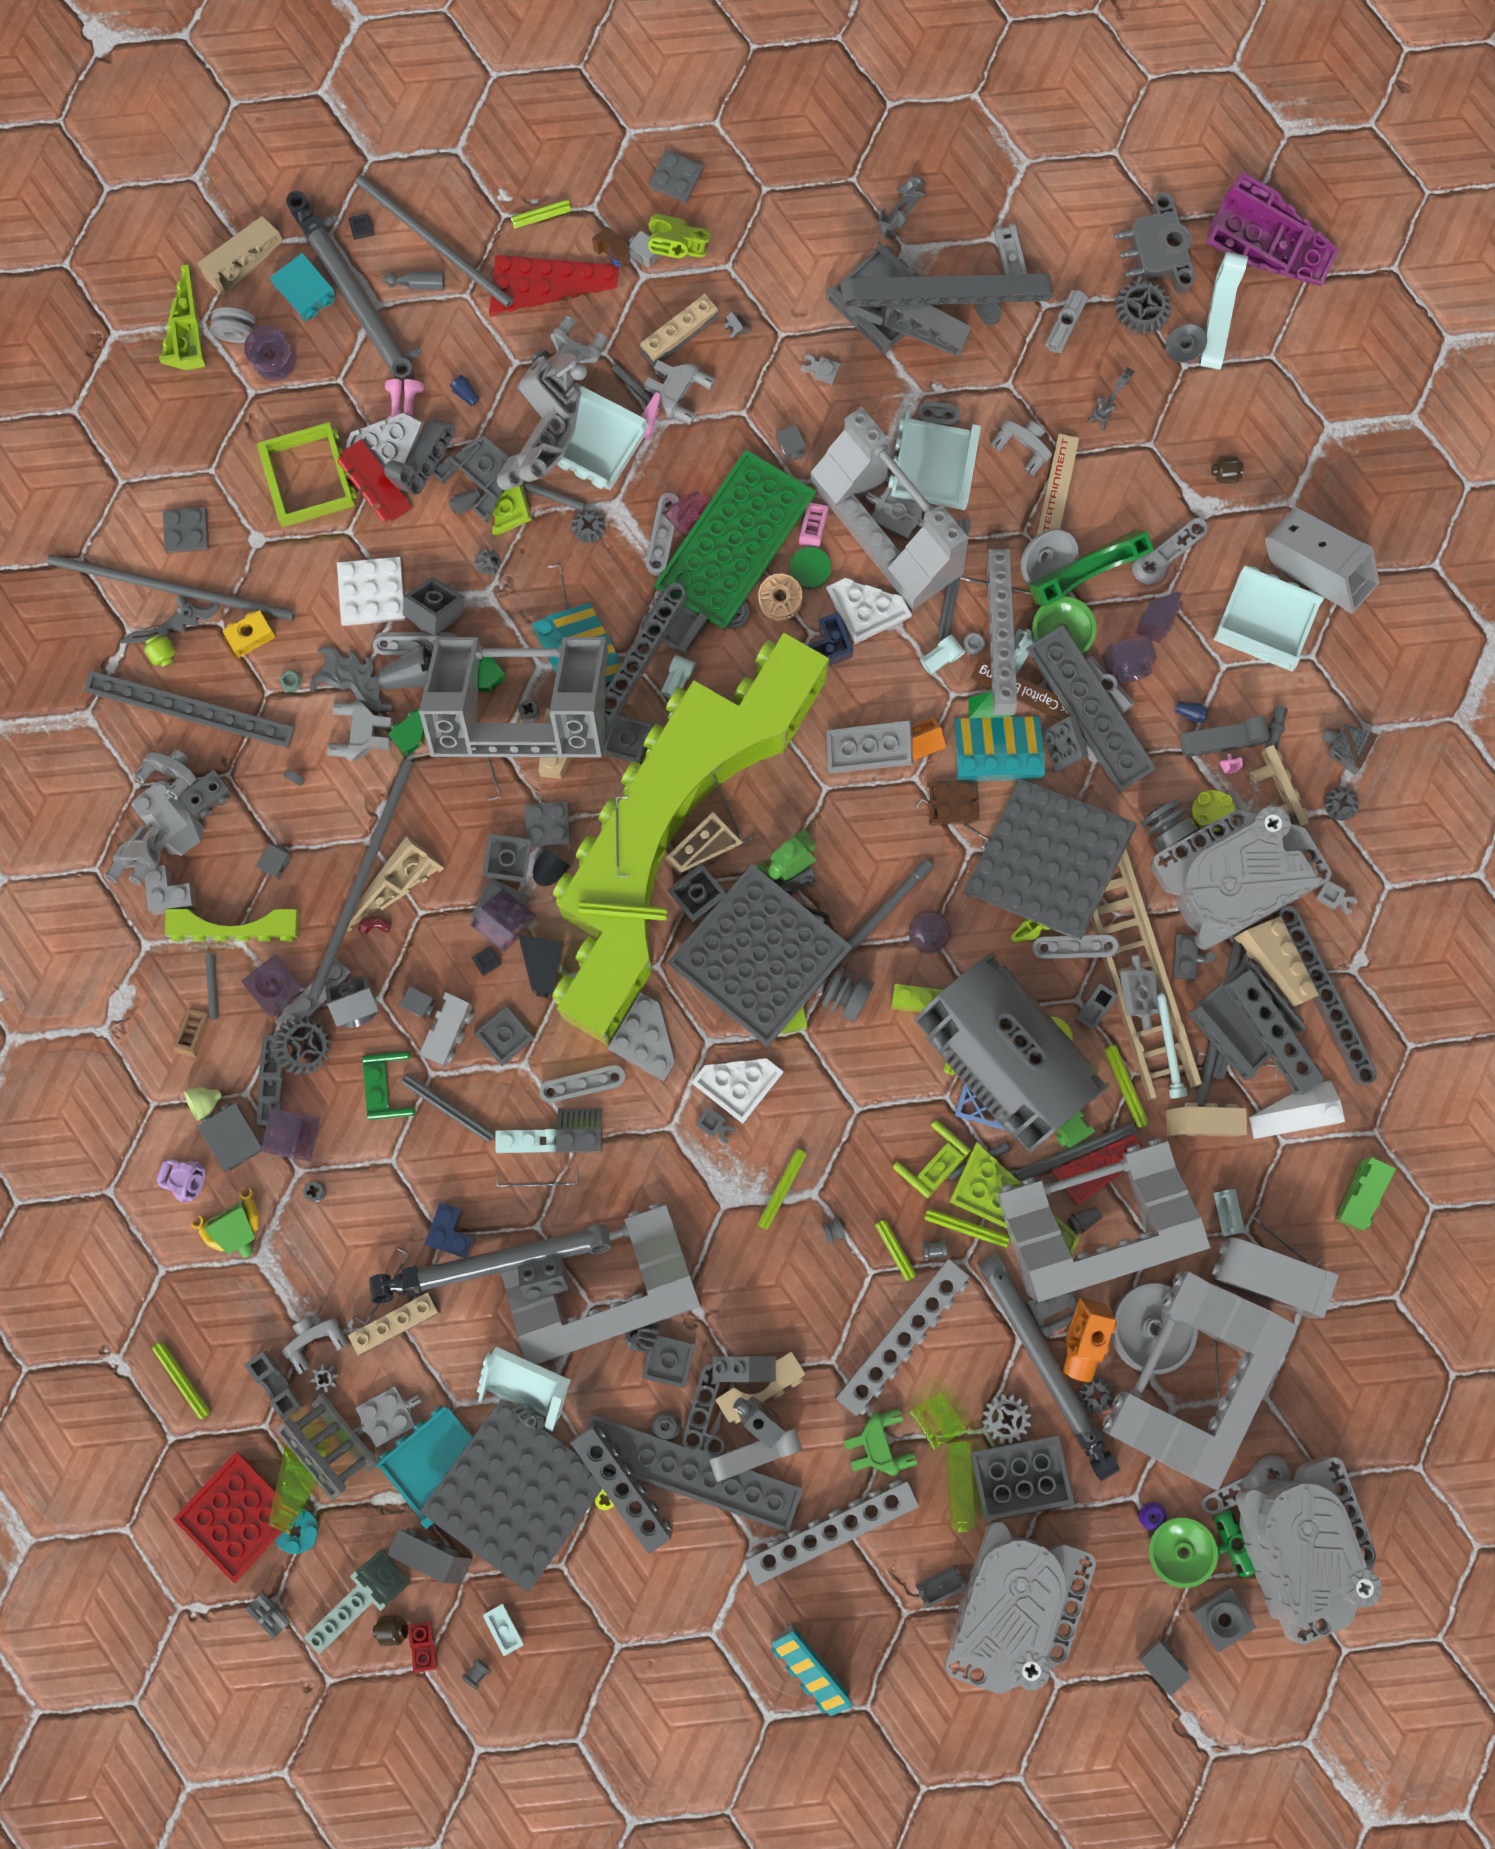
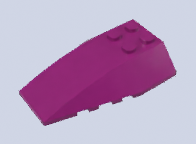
M1241 171L1223 197L1207 231V243L1225 254L1230 252L1248 256L1247 265L1322 286L1339 249L1321 232H1316L1306 218L1303 220L1295 212L1296 209L1291 204L1288 205L1281 199L1282 196L1277 191Z

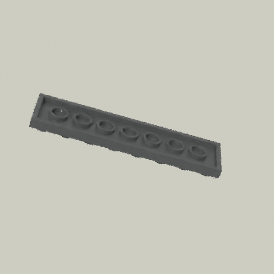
M1063 625L1026 648L1068 715L1076 716L1082 737L1119 793L1156 770V767Z

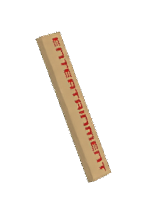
M1058 434L1037 535L1046 530L1060 529L1079 442L1077 437Z

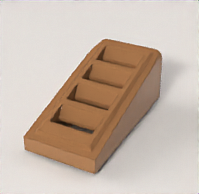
M187 1008L173 1044V1049L176 1053L196 1058L209 1013ZM191 1017L200 1019V1023L190 1021ZM188 1026L195 1027L198 1029L197 1031L188 1029ZM185 1035L193 1036L194 1039L186 1038Z

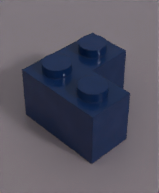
M839 612L818 619V629L823 640L807 646L828 657V666L853 658L854 650Z
M439 1202L425 1245L462 1258L470 1257L476 1238L456 1232L464 1210Z

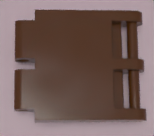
M970 780L927 782L930 796L928 806L931 811L929 825L972 824V819L980 818L979 803H971V801L978 800L977 784H970ZM933 788L936 789V800H934ZM935 806H937V819H935Z

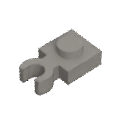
M806 355L805 361L810 362L811 365L805 366L802 364L801 370L805 373L814 372V379L833 385L840 368V363L821 357L818 362L815 361L813 356Z
M1329 880L1323 884L1315 900L1333 910L1340 906L1341 911L1345 914L1352 913V910L1346 906L1347 902L1354 905L1358 902L1354 897L1346 898L1343 896L1346 890Z

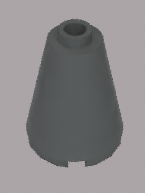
M420 645L381 668L377 675L379 685L383 686L386 690L425 687L432 657L430 648L427 645Z

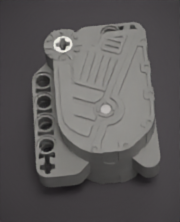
M1276 806L1266 807L1258 814L1243 810L1232 811L1159 852L1150 864L1151 870L1164 891L1176 895L1178 911H1180L1186 924L1197 932L1195 942L1203 950L1214 947L1238 932L1253 926L1261 919L1276 913L1284 906L1299 900L1307 893L1322 886L1331 877V870L1307 830L1301 826L1291 824L1288 814L1282 808ZM1232 817L1239 818L1241 826L1234 825ZM1213 828H1220L1223 835L1221 837L1216 836ZM1194 839H1202L1204 847H1198ZM1176 849H1183L1185 857L1177 856ZM1303 852H1309L1312 855V861H1307ZM1168 857H1170V861H1168V862L1165 864V866H1163V865L1159 866V865H1158V862H1159V861L1162 862V861L1166 860ZM1321 872L1323 876L1317 877L1316 873Z
M1322 1456L1299 1466L1293 1480L1274 1479L1257 1486L1254 1490L1245 1488L1237 1493L1236 1502L1241 1513L1239 1523L1245 1542L1244 1546L1253 1564L1254 1573L1264 1594L1269 1614L1272 1618L1280 1620L1287 1639L1299 1644H1308L1349 1626L1353 1621L1358 1606L1366 1608L1379 1601L1382 1583L1378 1576L1372 1572L1377 1553L1342 1460L1336 1457ZM1337 1484H1340L1341 1487L1339 1494L1335 1490ZM1345 1506H1348V1508H1349L1348 1514H1347V1511H1346V1509H1345ZM1353 1528H1356V1530H1357V1534H1356V1535H1355V1533H1354ZM1363 1549H1364V1551H1365V1556H1364V1557H1363V1554H1362V1552H1361ZM1321 1619V1626L1317 1629L1316 1622Z
M1000 1521L990 1522L986 1528L973 1567L970 1570L967 1579V1589H965L964 1595L961 1598L957 1618L948 1639L949 1648L944 1661V1667L948 1675L1000 1694L1017 1686L1027 1690H1037L1044 1686L1049 1679L1050 1669L1066 1661L1096 1567L1093 1555L1064 1543H1058L1046 1549L1035 1540L1020 1535H1010L1006 1525ZM1086 1556V1559L1089 1561V1565H1084L1082 1569V1565L1079 1563V1560L1085 1559ZM1082 1569V1572H1084L1086 1576L1084 1577L1080 1573H1075V1571L1078 1570L1081 1572ZM1077 1578L1082 1579V1588L1080 1590H1073V1580ZM1068 1601H1075V1610L1070 1613L1066 1612V1603ZM1067 1623L1069 1625L1068 1633L1060 1635L1058 1633L1059 1625ZM1054 1646L1062 1647V1654L1059 1657L1051 1655V1650ZM957 1660L961 1667L966 1668V1676H963L965 1673L962 1669L956 1668L955 1671H952L950 1663L954 1664ZM975 1668L983 1670V1675L979 1679L971 1677V1672Z

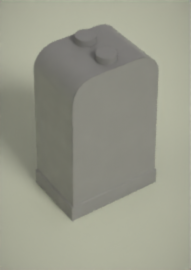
M1293 508L1265 539L1270 561L1279 571L1341 606L1351 614L1357 610L1380 584L1373 547L1356 540L1299 508Z
M1234 1237L1227 1238L1226 1241L1223 1240L1219 1249L1221 1256L1219 1261L1215 1262L1212 1269V1274H1214L1213 1281L1299 1313L1310 1319L1325 1317L1339 1276L1338 1274L1325 1271Z

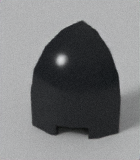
M545 848L534 864L533 879L540 886H550L563 876L570 865Z

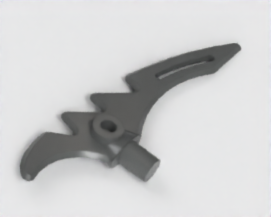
M179 596L175 599L179 608L166 623L152 630L136 631L121 639L120 643L146 642L156 635L143 638L134 637L157 632L161 636L169 637V629L184 632V624L197 626V617L203 620L209 619L218 611L220 605L217 603L211 608L200 609L191 603L187 604L184 597Z

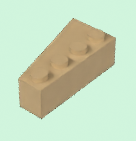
M261 216L197 264L206 281L224 297L275 250L283 240L280 233Z
M1281 916L1248 929L1234 937L1238 944L1241 943L1247 950L1245 953L1248 957L1254 959L1261 968V974L1264 977L1266 976L1275 985L1276 992L1287 999L1290 1008L1319 995Z

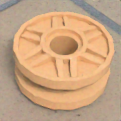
M783 573L773 574L767 577L760 585L758 592L759 607L762 613L769 619L787 621L800 611L803 599L802 588L792 576ZM777 594H784L786 599L784 601H777L775 596Z

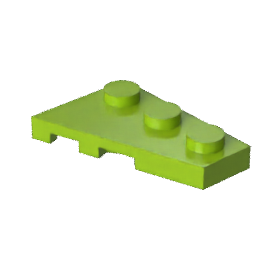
M522 484L507 491L503 490L493 512L495 517V526L492 529L493 535L498 536L532 520Z

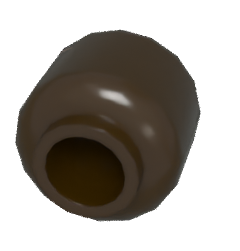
M1220 456L1216 463L1212 464L1211 474L1215 476L1216 481L1220 484H1235L1243 477L1244 465L1237 456Z
M399 1615L382 1616L373 1627V1637L377 1639L381 1646H399L408 1636V1624Z

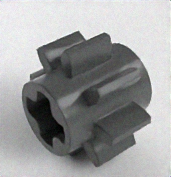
M488 548L480 550V554L475 555L476 569L481 574L487 573L488 576L495 574L496 570L500 569L501 559L499 554L494 550L489 551Z

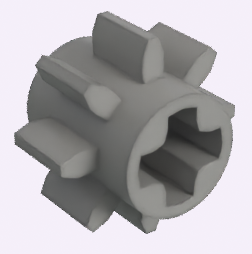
M322 1364L321 1371L313 1370V1373L316 1374L315 1379L310 1381L316 1382L317 1387L315 1390H320L324 1387V1391L329 1392V1386H338L335 1383V1378L340 1377V1375L334 1374V1366L326 1370L325 1364ZM328 1373L327 1378L330 1381L322 1383L323 1378L321 1375Z

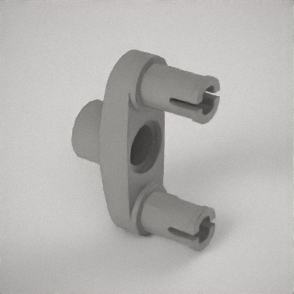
M1006 420L1000 427V432L990 442V445L993 448L996 446V450L1001 452L1008 440L1015 438L1034 453V456L1023 468L1026 473L1030 471L1029 475L1034 477L1043 463H1047L1052 456L1049 449L1040 441L1045 431L1033 421H1030L1023 428L1014 422Z
M174 750L169 756L150 752L143 759V763L137 771L132 774L141 783H144L154 771H159L175 779V782L166 790V793L171 798L174 797L175 800L179 798L187 787H191L196 781L194 774L186 767L189 759L179 750Z
M307 1316L292 1326L298 1337L289 1343L282 1352L286 1359H290L298 1375L311 1367L300 1350L302 1346L323 1333L328 1334L336 1350L349 1343L339 1328L340 1323L336 1317L315 1325L310 1316Z

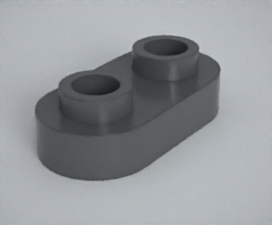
M929 401L923 402L917 412L919 421L950 427L958 422L960 415L959 409L953 404ZM929 412L931 413V416L926 417L924 413ZM949 414L952 418L946 419L945 415Z

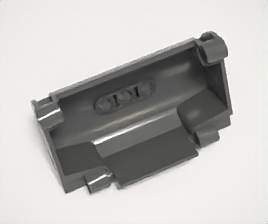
M992 953L977 962L950 984L918 1014L914 1021L927 1035L926 1039L993 1117L1013 1139L1017 1138L1025 1149L1031 1153L1092 1100L1094 1101L1105 1092L1110 1084L1109 1082L1104 1083L1097 1075L1099 1071L1010 970L1006 966H1001L995 958L997 956L995 953ZM1001 1021L1007 1022L1010 1029L1003 1030L999 1023ZM1016 1038L1022 1039L1025 1046L1018 1047L1014 1040ZM1030 1055L1037 1056L1040 1063L1033 1064L1030 1061Z

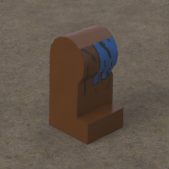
M608 226L592 238L594 251L598 254L606 253L617 267H625L630 263L629 246Z

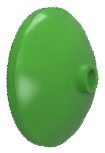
M1063 597L1046 607L1041 606L1036 612L1032 623V634L1035 642L1063 625L1082 655L1091 647L1096 636V622L1091 610L1083 602L1072 597Z
M1174 1518L1163 1523L1154 1532L1149 1545V1557L1153 1569L1166 1583L1175 1587L1191 1588L1202 1584L1212 1575L1218 1561V1548L1212 1533L1202 1523L1190 1518ZM1182 1547H1186L1189 1550L1187 1556L1181 1554L1180 1550Z

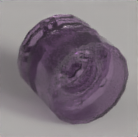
M260 326L247 336L244 343V353L259 376L268 381H280L292 373L296 365V354L283 332L276 327Z

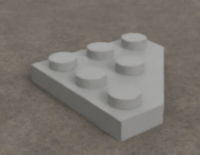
M408 413L396 415L351 432L344 450L362 439L384 470L386 464L391 460L405 463L414 449L424 421Z
M640 992L607 1049L664 1082L675 1064L660 1004Z

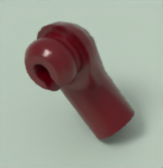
M378 916L363 918L359 922L358 930L362 934H367L370 929L378 928L388 933L392 924Z

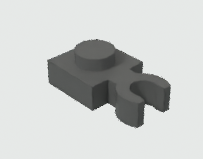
M707 1107L695 1124L712 1138L718 1133L720 1139L727 1144L729 1140L724 1137V1133L726 1131H730L733 1134L736 1133L733 1127L723 1126L726 1119L709 1107Z

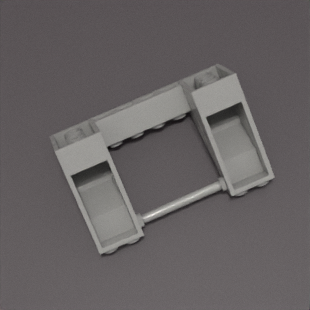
M860 407L844 419L843 432L811 471V485L913 611L963 575L968 536L942 504L934 508L927 502L888 454V438L864 408ZM887 466L925 512L923 527L901 553L858 501V499L886 480Z
M436 637L419 709L430 756L602 757L605 739V670L608 658L606 637H563L562 645L559 648H483V646H480L478 637ZM483 657H558L559 662L550 706L552 723H478V668L480 659H483Z
M1160 1138L1147 1141L1148 1145L1140 1147L1139 1144L1127 1147V1152L1121 1153L1123 1157L1120 1160L1121 1162L1048 1185L1046 1183L1043 1184L1041 1180H1035L1034 1177L1022 1180V1184L1015 1187L1013 1184L1000 1187L1001 1191L996 1192L1027 1295L1041 1302L1210 1248L1202 1219L1175 1166L1168 1141H1161ZM1119 1171L1127 1172L1145 1233L1139 1234V1238L1132 1241L1130 1238L1117 1241L1118 1245L1109 1247V1245L1097 1247V1252L1088 1254L1085 1251L1075 1254V1258L1072 1259L1060 1228L1050 1209L1047 1196H1049V1193Z
M661 1203L649 1206L650 1211L641 1213L640 1210L628 1214L629 1218L624 1219L625 1225H622V1228L609 1232L610 1241L624 1236L631 1238L648 1296L644 1297V1294L640 1293L630 1297L631 1302L623 1304L622 1300L609 1304L610 1309L601 1312V1309L598 1308L587 1312L588 1317L580 1319L578 1315L565 1321L557 1294L525 1301L519 1288L518 1269L501 1273L517 1337L525 1360L538 1365L575 1352L581 1348L701 1307L667 1205L662 1206Z
M1181 1270L1174 1277L1173 1287L1163 1300L1164 1306L1162 1311L1168 1313L1167 1318L1169 1319L1134 1391L1131 1390L1130 1393L1121 1391L1115 1397L1113 1402L1114 1408L1111 1414L1106 1416L1102 1431L1190 1479L1218 1491L1297 1325L1270 1310L1212 1285L1188 1271ZM1180 1320L1243 1354L1238 1361V1369L1235 1375L1228 1382V1390L1225 1396L1218 1403L1219 1409L1215 1417H1212L1209 1421L1207 1433L1142 1400L1143 1396L1141 1394L1176 1323H1179Z

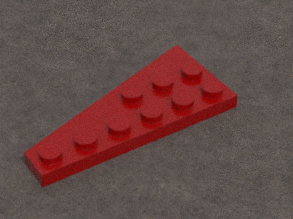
M495 255L492 282L513 299V303L510 307L506 308L491 295L489 315L490 317L496 316L497 313L505 311L509 313L516 311L515 309L527 306L531 308L561 301V299L571 296L575 298L579 297L580 294L597 293L617 288L619 267L614 264Z

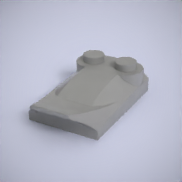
M164 779L140 794L131 805L149 828L154 826L160 829L156 834L157 839L160 834L168 836L164 844L167 852L171 856L173 854L182 856L202 841V833L206 829L191 813L180 796L175 800L174 797L171 798L166 793L171 784L167 779Z

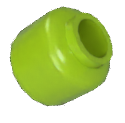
M158 634L145 642L147 645L144 647V652L152 665L161 664L162 667H165L174 662L172 657L175 656L176 649L167 636Z

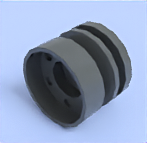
M1179 799L1166 802L1155 808L1140 823L1143 828L1151 824L1153 825L1147 830V835L1158 832L1159 836L1152 842L1158 852L1165 850L1199 830L1192 818L1182 821L1179 818L1185 813V808L1175 812L1174 809L1181 804Z
M841 966L831 978L824 992L822 1007L827 1008L832 1000L835 1004L831 1012L834 1013L841 1005L844 1007L842 1017L855 1023L875 982L862 976L857 983H854L852 981L855 972L851 971L846 979L843 976L847 968Z

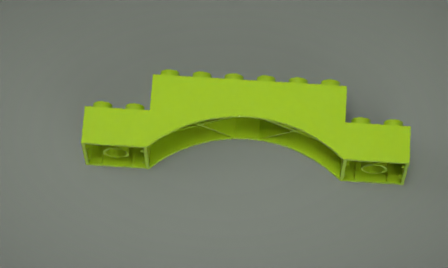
M785 633L782 634L777 644L770 640L765 642L755 661L759 664L755 672L758 676L755 681L747 676L744 677L733 697L737 701L736 704L694 680L687 691L678 687L672 694L666 706V710L670 712L665 728L657 723L653 726L643 745L648 749L645 761L642 765L632 761L621 780V783L625 785L623 797L629 796V798H622L620 802L618 801V876L630 875V877H617L616 800L611 797L602 809L598 819L603 823L600 835L597 839L588 835L576 853V858L580 860V868L575 876L565 872L553 891V895L557 897L556 903H558L557 906L563 919L598 940L596 941L589 936L586 938L575 958L579 961L581 969L574 979L565 974L557 985L552 997L556 999L558 1004L557 1010L565 1021L606 1045H609L652 973L648 942V919L582 914L579 912L580 901L650 906L656 875L674 835L696 806L717 787L711 773L722 767L721 770L719 769L713 773L719 786L739 771L761 760L784 753L825 685L829 664L828 657Z

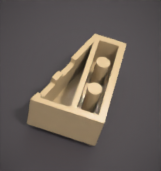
M712 812L664 859L680 874L741 845L742 842Z

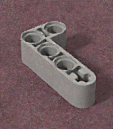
M793 1428L785 1430L783 1436L771 1449L761 1440L711 1458L709 1462L717 1482L775 1459L802 1451L803 1448L796 1429Z

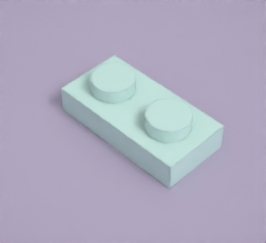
M504 1603L483 1614L503 1656L524 1645Z

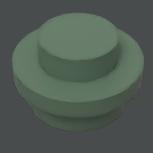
M286 671L280 678V685L287 692L298 690L302 684L300 675L295 671Z

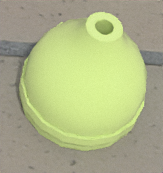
M195 1087L184 1091L188 1106L197 1121L210 1115L216 1103L222 1097L218 1089L211 1090L204 1087Z

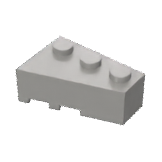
M445 992L443 996L445 1003L441 1011H437L435 1016L437 1019L433 1028L429 1030L420 1052L422 1057L444 1067L448 1063L451 1064L456 1055L454 1049L457 1043H462L466 1034L463 1032L466 1024L470 1025L475 1016L474 1008L470 1003Z

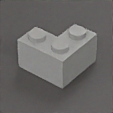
M165 865L149 870L144 878L149 912L159 915L165 914L166 909H197L195 887L189 883L173 885L171 870Z

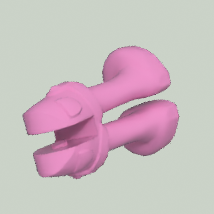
M399 379L385 381V390L390 392L392 403L391 416H388L387 419L401 414L400 398L403 391V382ZM410 379L404 380L405 400L403 413L414 416L415 394L421 393L424 390L422 382Z

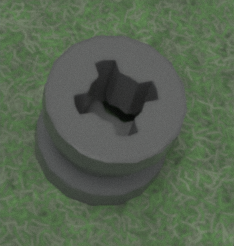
M838 1217L834 1218L830 1223H821L829 1244L833 1243L837 1238H846Z

